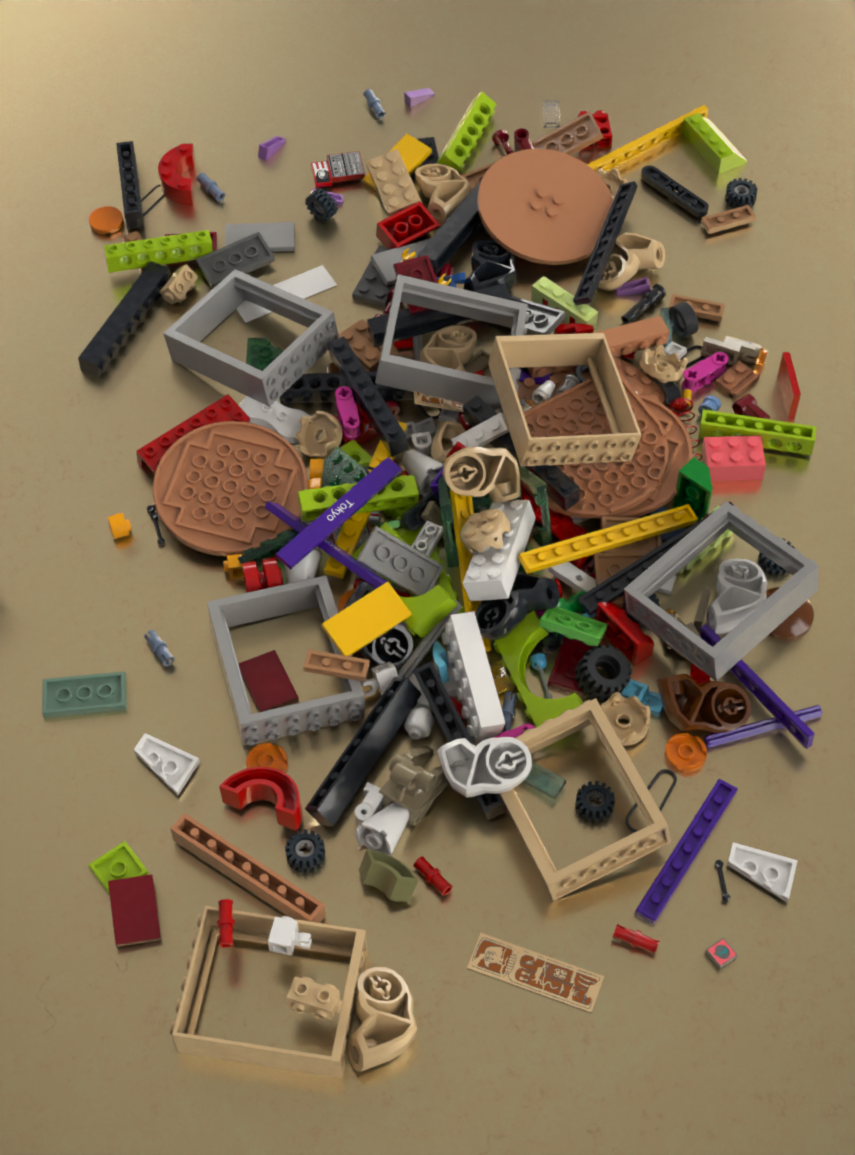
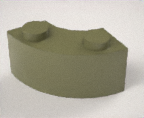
M366 849L359 868L363 884L380 889L389 900L410 902L418 883L414 873L396 858L379 851Z

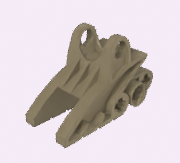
M427 745L407 751L403 755H396L389 767L391 772L390 779L379 790V793L384 795L382 807L385 808L396 802L410 811L408 822L413 826L422 819L434 799L449 784L442 765L433 768L431 772L423 768L434 752V749Z

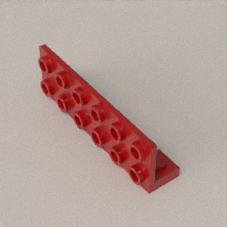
M227 394L136 451L137 463L141 468L147 465L155 474L157 466L166 451L187 433L202 426L218 422L238 421L249 423L250 417Z
M521 483V496L509 500H529L536 517L535 519L561 541L588 534L583 527L573 523L571 517L553 511L539 503ZM589 556L569 561V563L581 570Z

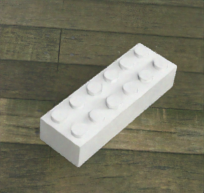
M529 500L491 504L490 509H499L506 515L511 524L510 532H503V546L500 549L489 546L485 548L483 553L474 551L463 581L470 601L509 598L520 566L519 554L525 551L536 518Z
M475 612L450 615L448 623L445 625V631L442 633V641L444 645H447V660L453 667L452 678L454 682H457V697L463 704L462 715L464 719H467V732L475 745L483 740L499 735L506 723Z

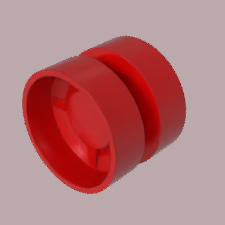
M276 557L262 559V571L258 570L255 561L242 563L247 593L284 585L282 571L278 567Z

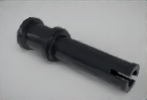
M660 284L653 285L652 290L644 293L642 300L621 317L622 322L625 325L630 324L647 308L654 307L660 298L662 299L666 296L665 289Z

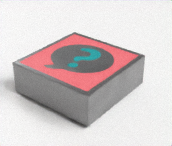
M724 938L705 951L706 955L719 970L738 956Z

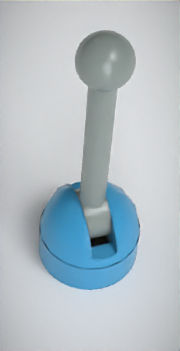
M543 653L532 655L529 658L532 668L540 673L545 691L544 698L552 699V694L549 693L543 672L547 665L546 656Z

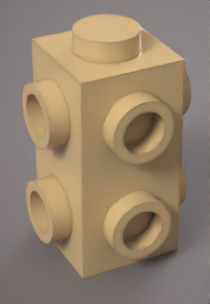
M185 264L176 269L159 293L171 305L176 302L181 303L187 297L185 295L187 291H190L196 285L194 282L198 276Z
M294 977L287 995L288 1007L297 1013H310L320 1020H333L335 1013L340 1012L343 1002L340 999L339 990L331 984L321 985L308 977Z

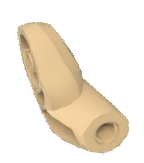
M452 325L444 327L430 337L428 344L420 352L419 361L466 372L463 365L468 363L472 357L477 342V334L474 330L465 326Z

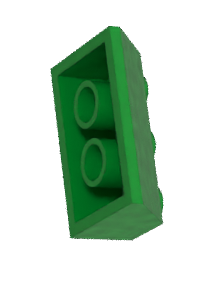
M693 457L679 470L676 484L677 495L674 497L673 507L677 508L689 504L698 518L697 522H699L708 514L713 488L709 467Z

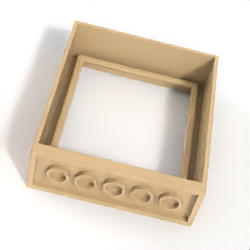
M604 333L495 336L488 365L520 466L632 461L641 438V432ZM588 365L612 434L531 438L509 368Z
M596 698L583 702L573 710H566L561 716L553 720H546L542 725L534 729L526 730L515 739L522 741L528 747L530 754L592 724L649 826L557 871L515 789L499 793L507 813L553 901L671 843L669 826Z
M205 906L203 914L200 913L197 926L200 927L199 932L194 935L192 941L193 955H189L187 961L188 975L183 977L182 999L179 998L176 1004L177 1019L172 1021L170 1035H173V1043H175L177 1051L192 1055L342 1078L347 1055V1043L351 1035L356 1009L357 980L360 974L363 973L367 953L366 930L294 919L298 922V933L311 934L310 939H312L310 949L297 945L294 948L351 957L332 1056L194 1035L219 937V928L217 927L219 908ZM233 910V919L235 920L233 939L268 944L276 916Z

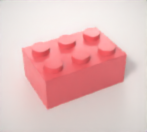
M761 436L704 437L701 450L702 460L709 467L711 481L763 480L766 463Z

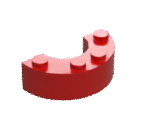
M182 143L172 148L163 155L158 164L162 192L171 201L193 206L192 179L184 178L181 175L187 171L195 170L193 143Z
M252 767L231 775L219 786L224 804L241 810L253 801H271L276 804L275 811L278 824L295 831L298 830L303 814L300 794L296 783L286 773L270 767Z

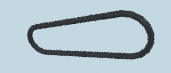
M668 769L659 771L647 787L649 790L660 774L664 772L670 773L674 777V781L659 807L660 812L677 782L675 773ZM637 803L634 804L626 816V825L632 832L639 831L629 824V817L638 806Z

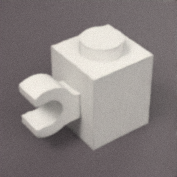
M391 662L371 668L374 678L366 679L361 684L363 686L371 685L370 690L364 692L366 696L374 695L376 690L382 695L393 678L398 677L396 668Z

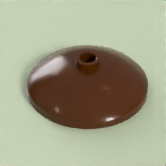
M775 587L766 590L767 598H769L780 587ZM810 601L804 602L769 635L779 639H794L805 634L810 629L814 619V610Z

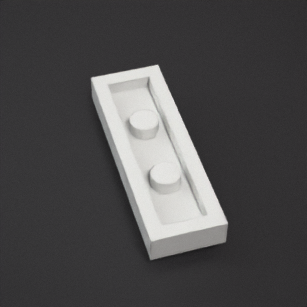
M499 413L451 440L453 445L458 441L466 447H482L508 433L509 428L504 414Z

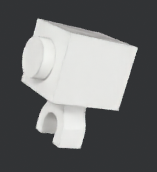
M275 917L268 939L269 951L292 956L295 945L310 949L312 939H310L311 934L298 933V922L291 917Z

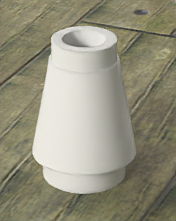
M547 380L532 393L533 402L539 405L549 400L555 384Z

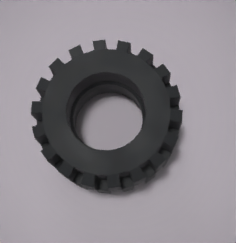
M604 644L599 647L594 646L591 650L589 649L578 662L575 669V674H577L575 681L579 682L578 688L584 690L582 693L590 695L589 698L592 700L597 698L598 702L607 701L615 692L621 693L631 679L630 675L632 674V669H629L630 662L625 660L627 658L625 654L621 655L619 649L614 650L613 646L608 645L605 647ZM596 667L604 669L609 674L610 679L600 676Z

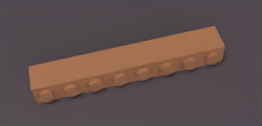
M657 316L595 333H604L614 358L645 350V348L655 347L657 344L664 345L668 342L670 331L662 316ZM577 366L526 368L533 379L576 368Z
M186 813L171 827L173 841L286 916L296 920L321 923L325 918V904Z

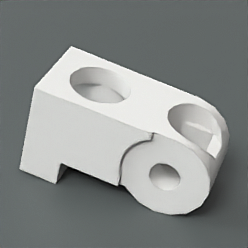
M369 782L364 787L365 799L362 804L355 808V820L358 826L383 808L382 800L384 795L379 793L381 788Z

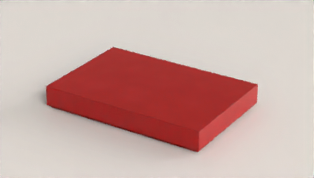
M783 352L777 378L788 419H794L801 393L791 354Z

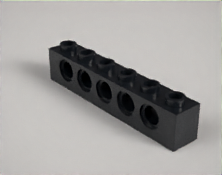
M133 141L116 143L127 229L144 227Z

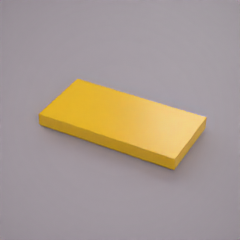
M407 133L390 150L398 149L409 175L432 153L430 147ZM368 173L362 180L365 184L376 190Z
M386 582L323 622L321 627L342 655L351 656L411 617L412 613L390 583Z

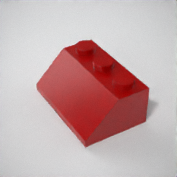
M419 201L378 222L376 237L385 248L395 249L439 228L440 224Z
M600 602L597 604L596 620L608 624L604 637L616 649H619L622 655L625 654L627 661L633 667L653 655L654 642L649 635H645L639 625L633 622L622 608H619L615 603Z

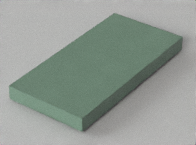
M125 671L43 679V718L127 710Z

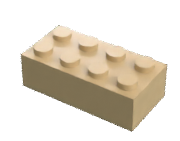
M398 149L366 161L371 179L389 217L419 201L421 202Z

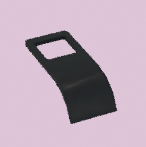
M644 373L661 387L665 395V404L681 398L680 390L673 381L663 383L657 378Z

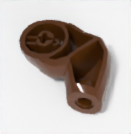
M679 674L656 680L667 717L681 731H703L709 734L726 733L744 725L751 715L750 699L746 692L738 685L721 681H707L698 684L688 674Z

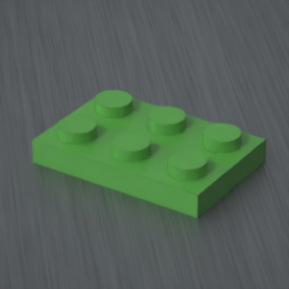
M556 606L546 610L539 626L548 632H557L563 634L566 638L583 641L586 645L598 646L608 624Z

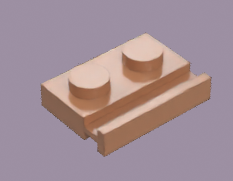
M738 361L716 379L715 385L728 395H733V398L736 399L756 383L760 375L755 374L754 370Z

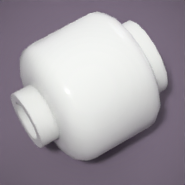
M418 707L409 712L404 727L411 738H426L430 735L435 719L430 710Z

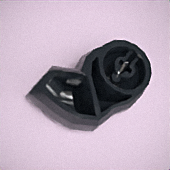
M485 239L474 242L471 254L473 272L466 278L464 290L473 292L505 283L509 291L514 286L517 275L513 254L504 249L495 240Z
M517 572L508 599L482 600L475 616L481 637L488 640H500L509 635L524 620L527 613L555 608L560 598L556 582L551 578L531 573L527 574L526 572Z
M361 581L346 602L344 609L376 588ZM403 622L361 648L359 652L367 660L378 666L391 662L395 668L401 667L412 655V636L404 627Z

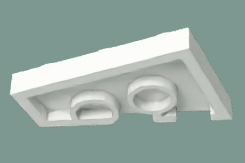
M146 733L134 748L135 754L177 796L200 763L198 757Z
M733 842L727 865L788 903L798 860Z

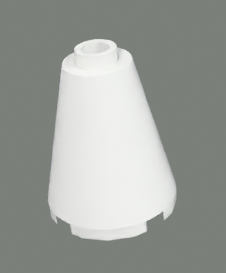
M416 450L407 451L403 455L402 463L408 474L414 475L419 493L426 497L433 492L430 485L444 464Z
M319 548L318 551H311L291 570L284 564L286 584L314 578L322 559V551Z
M393 802L359 824L355 830L357 842L360 846L364 844L370 850L391 855L409 820L410 811Z

